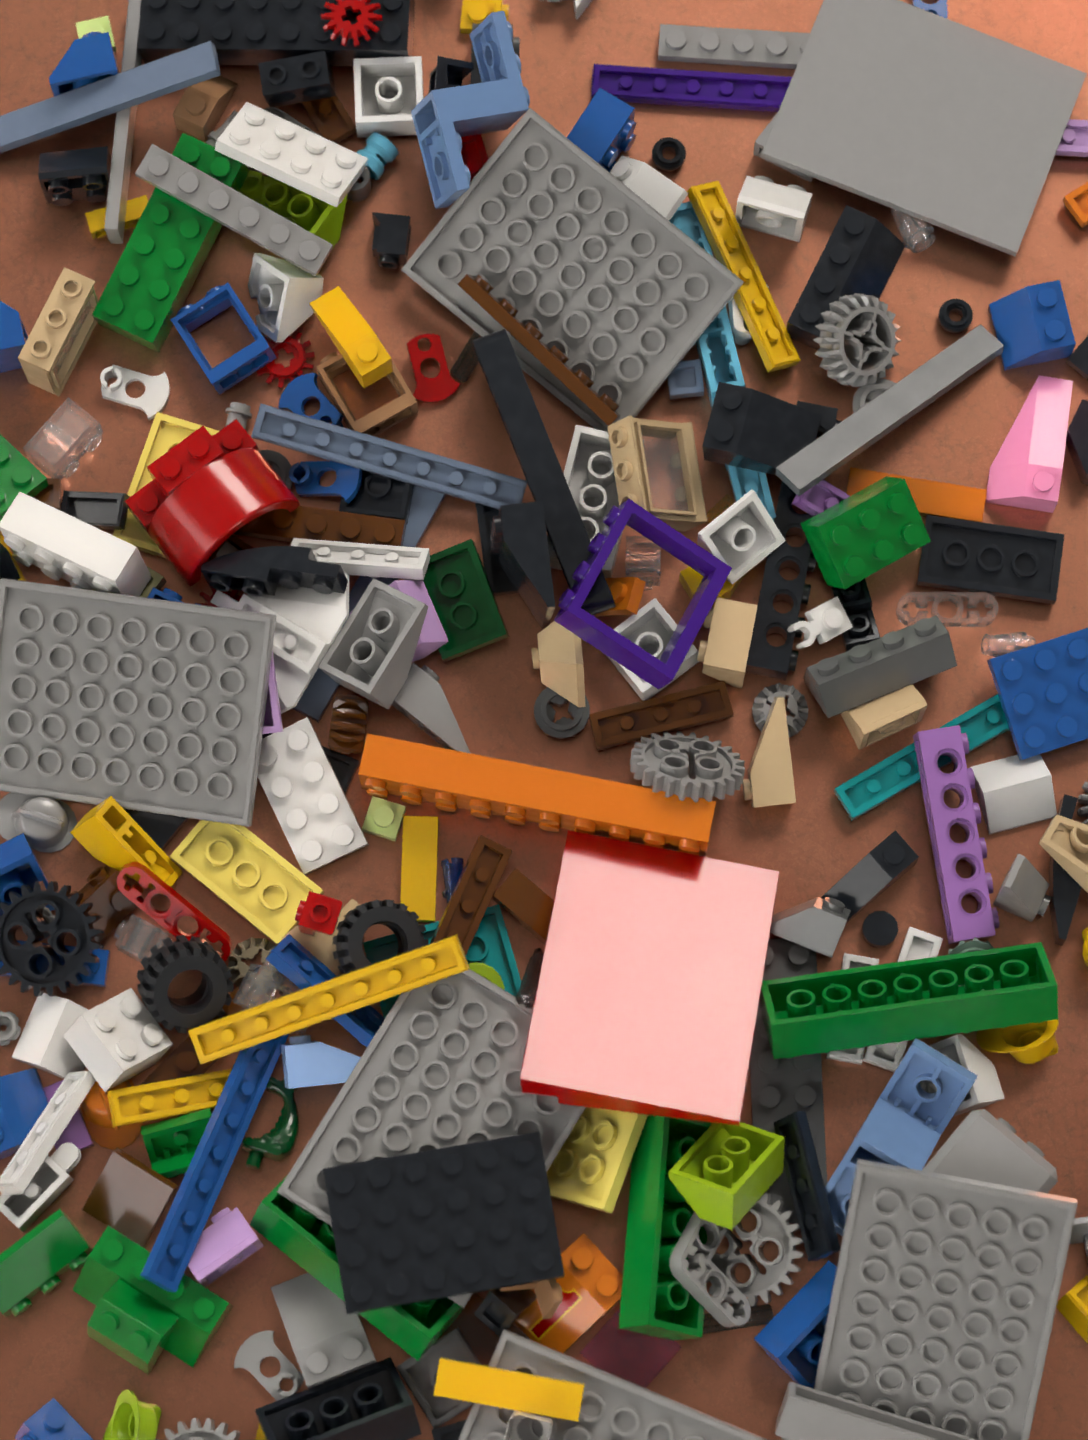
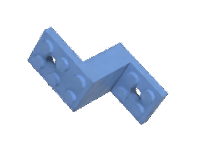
M504 11L491 12L470 33L482 83L432 90L411 110L435 209L449 207L470 188V171L464 165L461 155V137L507 130L529 109V92L526 87H523L520 75L521 61L519 56L515 54L512 44L513 29L510 22L506 20Z
M915 1038L825 1186L836 1233L843 1236L857 1159L923 1170L941 1134L978 1077L976 1074ZM929 1080L933 1082L937 1092L928 1093L924 1091L920 1086V1081Z

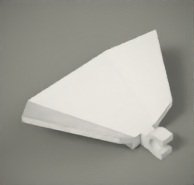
M344 573L348 580L344 594L337 592L322 594L310 588L299 587L298 589H289L278 584L275 596L262 594V596L255 597L243 594L238 602L229 595L217 590L211 600V603L220 608L276 615L272 651L281 714L296 707L319 668V664L349 616L348 573Z

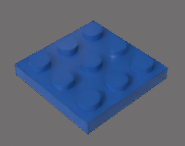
M1088 628L987 660L1019 760L1088 739Z

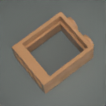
M333 352L325 356L320 361V365L316 366L320 381L336 408L344 416L343 420L349 429L376 436L418 413L417 401L393 361V372L389 373L387 377L399 397L358 420L355 419L332 380L334 377L350 369L341 353Z

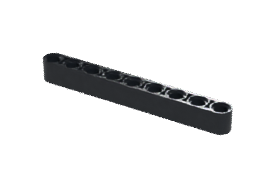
M505 329L475 339L472 341V344L535 502L543 501L546 531L571 590L575 583V580L572 579L574 571L583 560L586 562L591 554L587 550L591 541ZM602 570L581 606L583 610L592 616L616 607Z

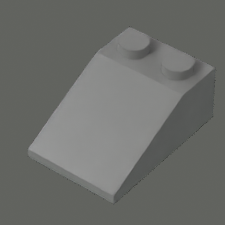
M373 578L318 667L336 683L389 709L407 680L428 606Z
M305 1273L271 1287L295 1357L308 1388L377 1362L359 1314L347 1315L345 1302L311 1274Z

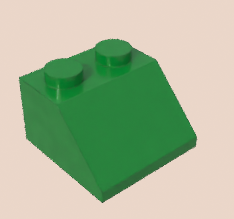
M118 1279L100 1298L87 1323V1331L89 1337L146 1374H149L175 1328L179 1317Z

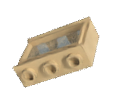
M65 267L63 268L18 356L30 384L60 396L97 324L92 316L98 303L93 287L96 281Z
M629 415L607 426L619 506L629 498L676 531H687L707 522L692 422L675 423L633 418Z

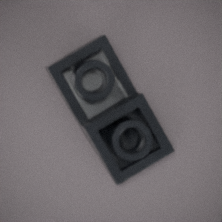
M865 578L847 589L830 586L832 597L838 596L853 628L842 633L846 651L851 650L857 645L866 644L880 638Z

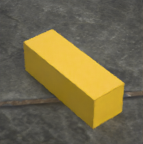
M146 195L127 200L124 230L136 227L148 203ZM106 207L85 213L93 240L107 236L104 229Z

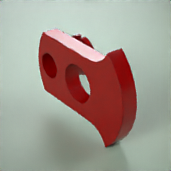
M420 334L406 343L416 381V389L413 393L414 398L423 402H438L451 396L461 383L456 382L450 376L440 335ZM420 339H426L430 342L431 345L427 351H422L418 348V341ZM433 358L438 361L440 371L436 377L428 378L421 373L420 365L424 359Z

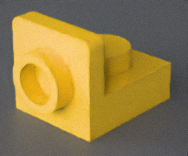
M463 0L460 33L470 34L472 32V24H480L491 12L504 11L508 21L509 4H503V0Z

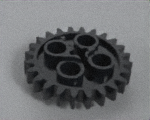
M36 881L34 891L29 885H22V896L17 892L9 893L12 904L0 902V908L4 911V914L0 915V961L4 964L0 969V975L12 974L8 982L9 985H16L21 981L20 992L22 993L28 992L33 986L34 996L37 997L43 995L45 987L49 997L57 995L58 987L63 993L71 992L69 981L75 986H81L83 982L79 974L92 975L93 972L88 963L100 962V959L93 954L94 949L104 948L103 944L95 941V936L103 934L104 930L94 929L93 924L100 919V915L89 916L88 912L94 904L85 903L81 905L83 893L77 892L70 896V885H64L59 892L57 881H50L47 889L43 881ZM48 904L52 905L56 911V916L52 923H48L43 917V910ZM28 913H31V914H32V919H33V921H34L35 924H33L32 922H30V921L28 920V918H27V914H28ZM19 926H23L28 932V939L23 945L17 942L15 937ZM49 932L51 935L47 940L49 945H42L43 933ZM67 933H72L77 940L76 948L72 952L68 951L64 946V938ZM56 952L65 959L64 965L60 963V959ZM41 954L45 955L49 961V967L45 973H41L36 966V960Z

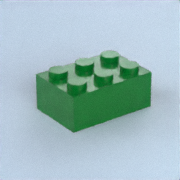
M888 476L801 523L827 586L847 589L931 542L905 479Z

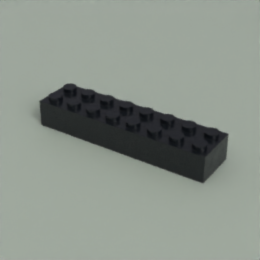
M141 0L138 50L144 64L208 41L215 45L219 65H259L258 63L320 51L326 52L332 66H354L353 59L410 57L413 53L415 1L371 0L369 4L379 3L381 6L380 9L373 11L375 14L383 16L382 21L373 22V24L380 28L378 33L370 29L368 31L371 37L370 41L367 42L361 36L358 38L359 46H354L353 39L348 38L346 46L341 45L342 36L339 35L332 41L330 36L334 30L324 31L323 26L330 22V20H321V14L331 12V10L324 7V4L328 2L336 5V0ZM352 8L346 10V17L342 18V20H349L351 24H355L358 22L357 16L361 15V12H353Z

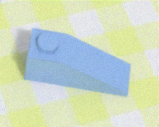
M311 1035L289 1037L290 1043L281 1044L285 1087L292 1089L345 1083L361 1057L319 1041H311Z

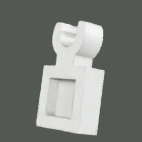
M837 596L805 612L804 615L807 621L796 622L790 625L787 630L789 633L798 629L803 632L804 640L795 645L797 649H803L812 645L816 638L819 644H822L853 628Z

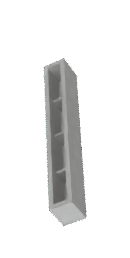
M790 1381L776 1419L775 1435L780 1436L783 1440H976Z

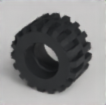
M375 900L356 906L355 909L344 915L345 919L339 922L336 927L338 930L337 936H333L332 944H336V951L333 952L334 960H339L340 966H338L340 972L347 974L372 965L363 952L362 940L366 930L375 924H383L394 932L398 941L397 955L428 945V939L423 937V932L426 931L424 924L419 925L417 922L419 916L414 911L409 912L407 910L408 906L402 903H394V900Z
M178 935L175 942H172L170 938L162 940L164 946L159 949L154 945L150 949L153 955L150 958L144 956L141 961L145 969L138 970L137 978L140 981V984H137L138 992L153 1018L158 1023L161 1022L164 1028L172 1031L175 1027L178 1033L185 1034L187 1028L192 1029L212 1022L216 1015L222 1018L226 1013L222 1007L223 1005L230 1006L232 998L228 992L234 991V984L230 980L232 975L229 968L217 951L206 941L202 943L198 937L191 936L188 941L185 935ZM186 970H199L202 972L201 983L193 994L178 999L168 996L169 985L179 973Z

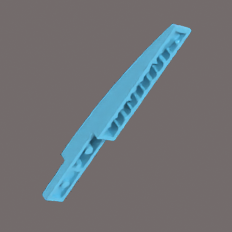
M691 202L681 203L670 219V222L713 256L711 246ZM726 306L696 342L711 409L719 382L745 387ZM725 465L726 470H728L735 502L752 489L756 492L774 521L776 513L766 473Z

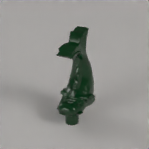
M270 1077L265 1091L280 1096L284 1102L275 1128L271 1129L270 1133H265L261 1138L246 1137L243 1139L242 1148L244 1151L249 1152L246 1166L249 1168L260 1169L263 1157L278 1162L282 1161L292 1153L296 1144L299 1120L294 1093L298 1088H286L284 1079L280 1081Z

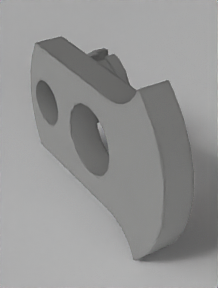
M275 1331L258 1332L246 1339L240 1346L235 1357L234 1369L243 1368L248 1370L276 1401L296 1394L303 1384V1375L276 1347L273 1339ZM266 1357H275L280 1362L281 1369L275 1377H265L260 1371V1364ZM285 1379L293 1380V1388L288 1392L281 1389V1383Z

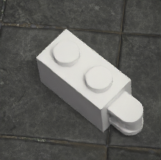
M72 1143L62 1144L51 1156L48 1155L23 1194H2L0 1196V1211L18 1229L25 1232L74 1181L69 1173L81 1160L82 1155L79 1148Z

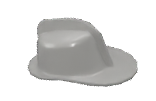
M12 792L0 800V835L7 841L24 833L32 849L52 853L65 848L74 838L70 832L77 825L74 812L65 802L54 798Z

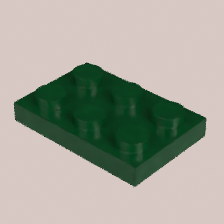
M470 539L430 555V562L423 582L448 638V642L438 648L444 662L450 661L509 637L474 541Z

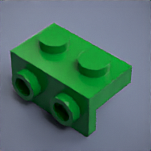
M210 1108L141 1127L143 1141L152 1170L165 1178H174L186 1173L212 1115Z

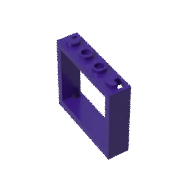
M628 498L618 507L613 505L609 514L604 517L602 522L606 527L602 534L597 533L590 542L587 550L591 554L587 561L583 560L574 571L572 579L575 580V583L571 590L566 589L560 597V603L558 604L560 610L554 621L659 690L673 681L732 568ZM626 524L704 576L660 659H657L581 608Z

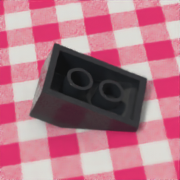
M719 382L702 445L704 460L776 475V467L817 439L822 415L751 388Z

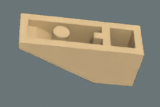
M782 696L774 697L747 770L748 779H743L744 799L751 800V806L754 808L796 803L785 699Z

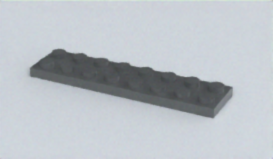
M784 938L769 939L763 981L817 973L816 951ZM760 1001L749 1064L752 1126L776 1134L773 1122L796 1111H806L824 1186H826L827 1165L821 1053L773 1059L761 1015ZM783 1164V1173L765 1193L771 1194V1205L778 1200H782L784 1203L780 1212L793 1211L794 1214L788 1222L790 1224H799Z

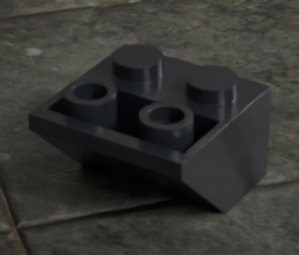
M108 146L40 153L38 176L47 204L53 203L56 206H66L77 200L87 199L89 202H102L106 200L111 169V155Z

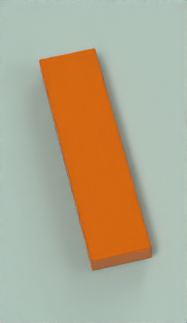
M850 467L846 494L850 496L886 476L905 479L920 516L932 515L982 522L987 489Z

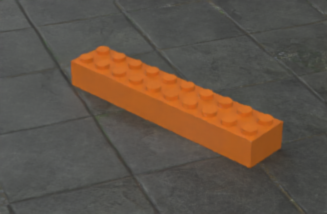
M368 733L358 773L361 788L367 790L366 794L378 798H387V795L391 794L401 796V801L408 804L421 805L422 801L436 803L435 807L444 811L455 812L456 808L468 809L471 815L480 818H490L491 814L504 816V821L511 824L525 825V822L529 821L539 823V828L547 831L559 832L560 828H565L575 832L590 835L596 834L626 842L632 841L662 849L668 848L698 856H706L716 801L713 800L708 802L703 798H699L698 802H694L691 797H686L681 801L678 795L675 794L665 797V791L654 793L651 788Z

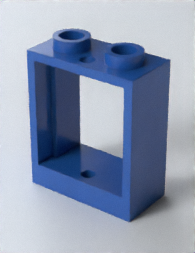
M229 283L213 287L206 293L203 299L195 304H188L182 307L176 316L170 319L219 395L277 358ZM233 305L256 341L212 368L190 332Z

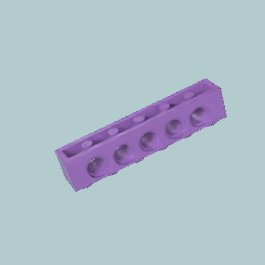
M960 725L918 731L913 735L948 944L958 943L961 940L970 941L974 937L983 939L995 936V929L999 928V916L996 907L991 908L989 894L993 893V881L990 872L985 873L983 859L987 858V846L984 837L979 838L977 824L981 823V812L979 804L973 803L971 789H975V777L973 769L967 768L965 754H969L966 733H961ZM944 755L952 759L954 763L952 773H943L938 768L937 761L939 756ZM946 790H952L958 794L960 803L957 808H950L944 803L943 795ZM952 825H959L965 830L966 838L963 843H956L950 838L949 830ZM958 860H965L971 865L972 873L969 878H962L956 873L955 865ZM966 894L972 895L977 900L978 907L974 914L967 913L962 908L961 901Z

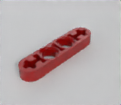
M130 862L121 868L116 883L124 896L174 937L185 935L189 941L191 936L199 938L203 929L206 928L208 932L205 938L211 943H216L218 940L223 943L221 947L223 953L219 951L217 953L224 961L227 960L232 950V941L225 931L143 864ZM126 873L131 876L138 873L141 876L139 883L146 889L149 883L154 885L147 893L145 899L140 896L144 891L142 887L136 883L132 886L127 885L128 876ZM158 893L165 894L170 899V908L164 911L155 909L151 903L152 896ZM184 916L193 917L198 923V929L193 933L183 932L178 925L179 919Z

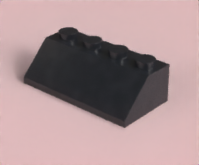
M846 205L787 322L786 329L790 337L819 350L820 344L814 341L815 338L820 337V330L816 325L824 323L821 313L830 311L829 303L839 302V297L844 295L851 296L854 293L872 295L879 300L905 248V244L878 219Z
M391 1357L255 1409L265 1440H408L421 1435L414 1404Z

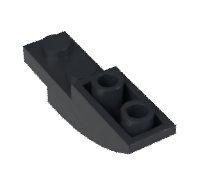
M268 546L251 548L217 557L203 563L201 567V572L208 585L213 589L223 592L229 591V589L239 590L255 597L262 596V594L275 596L278 584L289 589L304 587L314 589L322 594H331L332 592L344 594L348 583L341 565L318 562L312 549L308 547Z

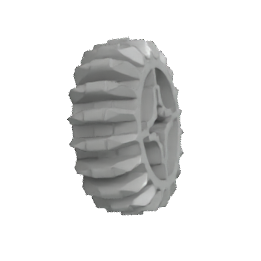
M854 293L851 296L844 295L839 297V302L829 303L830 311L821 313L824 323L816 325L820 330V337L815 338L814 341L820 344V349L815 355L823 358L819 366L824 370H828L827 376L837 379V382L841 385L861 387L876 384V379L886 377L885 369L894 367L891 358L900 355L895 350V344L902 341L895 337V332L900 326L892 323L896 314L887 311L888 304L879 301L875 296Z

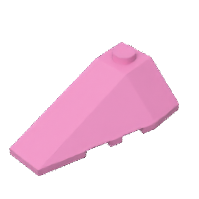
M1038 376L990 467L985 502L1049 513L1054 512L1060 491L1073 381Z

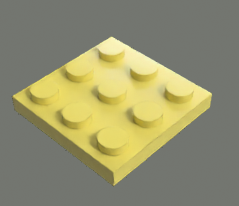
M586 1107L546 1172L551 1198L612 1214L648 1115Z

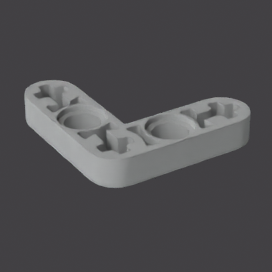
M694 1212L670 1256L669 1267L671 1273L719 1324L724 1327L742 1326L746 1324L751 1314L749 1301L711 1261L728 1228L700 1219ZM701 1226L704 1227L707 1233L705 1245L701 1243L698 1236ZM708 1278L714 1283V1293L712 1296L706 1290Z

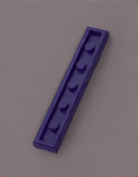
M593 64L591 100L598 89L601 88L623 102L778 112L792 77Z

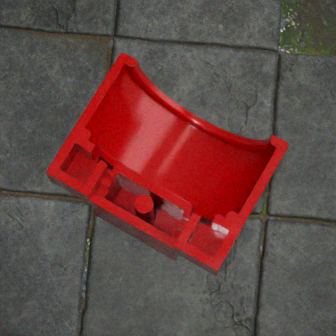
M237 419L213 436L210 435L204 426L193 432L147 466L152 481L125 500L129 511L189 586H193L201 580L202 564L207 562L214 551L241 527L270 511L286 509L291 513L300 506L298 499L262 456L255 441Z

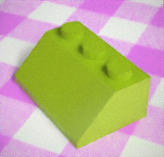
M740 1122V1126L713 1123L671 1168L668 1177L700 1219L733 1230L783 1173L785 1137Z

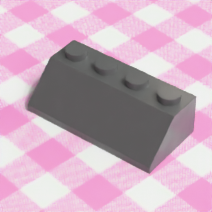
M935 615L930 618L921 619L901 630L889 632L869 643L857 645L851 650L834 657L822 659L817 664L807 667L803 678L806 686L827 718H830L956 667L957 662L949 632Z

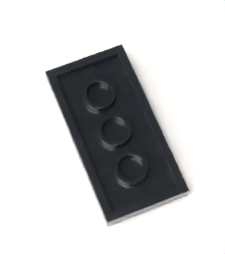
M926 515L925 528L931 542L923 545L921 548L917 585L1049 604L1056 603L1065 534Z

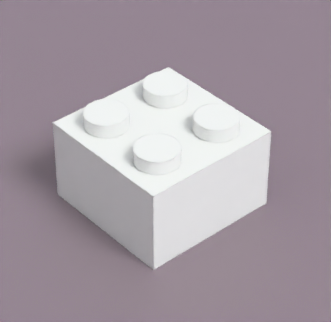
M422 57L353 59L357 138L369 137L372 132H377L384 137L417 135L411 110L424 99Z
M654 598L638 610L637 615L630 616L614 630L657 659H660L677 624L658 600ZM693 644L673 681L699 662L697 661L698 650ZM608 657L642 701L651 699L670 684L668 683L658 690Z
M132 988L82 1013L63 1035L104 1092L154 1066L173 1045L172 1041Z

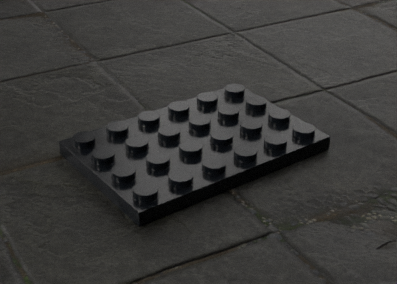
M539 1132L323 1168L347 1315L564 1278L565 1276Z

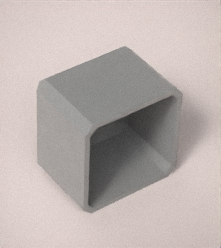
M985 1109L972 1110L922 1170L1042 1193H1049L1058 1182L1056 1168L1043 1158L1045 1154L1029 1141L1025 1143L1016 1136L1015 1133L1017 1131L1002 1118L997 1120Z

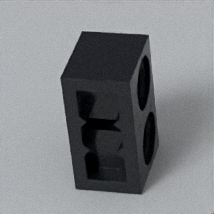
M325 51L258 63L263 96L270 107L336 96L332 63Z

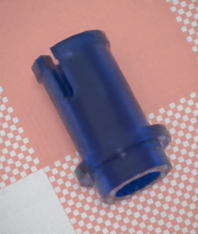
M453 857L451 858L452 863H449L448 858L441 861L445 884L442 896L446 898L447 904L464 869L463 858Z

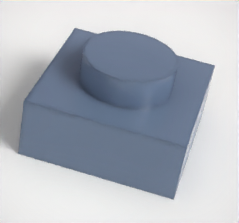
M701 360L681 361L667 378L670 399L704 396Z

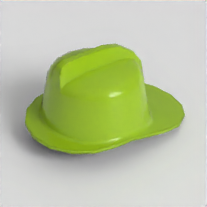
M130 1390L122 1391L117 1398L114 1412L104 1433L103 1440H155L161 1408L155 1404L139 1401L134 1392Z

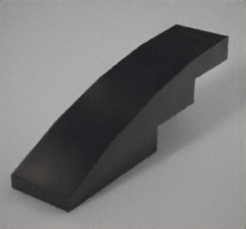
M1064 794L1060 801L1057 815L1072 819L1078 798ZM1050 856L1049 896H1051L1049 907L1055 944L1062 946L1066 941L1082 887Z

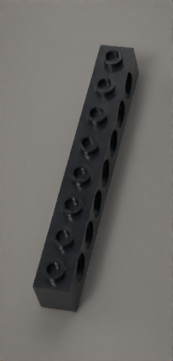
M797 401L796 406L822 415L817 438L842 422L836 420L838 408ZM782 481L774 523L784 537L785 542L767 556L745 673L786 681L788 670L795 672L799 651L792 650L794 637H802L801 630L798 629L789 633L787 629L796 622L805 621L804 617H799L801 604L808 605L811 584H806L805 579L807 571L814 572L816 559L801 526V523L813 516L808 513L798 514L793 510L792 503L796 493ZM790 535H798L804 540V544L800 547H792L786 542V538ZM790 567L797 572L798 577L794 580H785L781 577L779 571ZM784 600L791 605L792 609L788 613H779L774 609L773 604L776 601ZM777 633L784 637L785 644L774 647L768 643L766 638L770 634Z

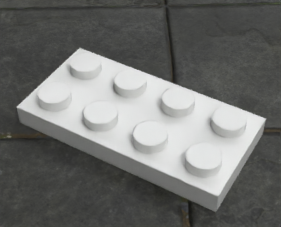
M249 102L244 104L216 140L215 151L336 208L364 172L368 162V158Z
M306 717L284 728L283 732L273 733L263 738L258 779L303 874L307 875L369 845L309 718Z

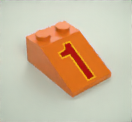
M584 1233L561 1253L565 1276L555 1280L562 1289V1302L552 1318H543L536 1298L515 1321L516 1325L530 1340L563 1354L621 1301L623 1275Z

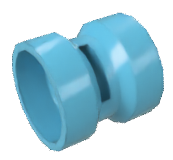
M372 132L366 140L367 145L365 148L358 150L356 153L368 158L366 167L370 172V178L378 180L384 173V166L387 162H393L398 156L399 151L383 135Z

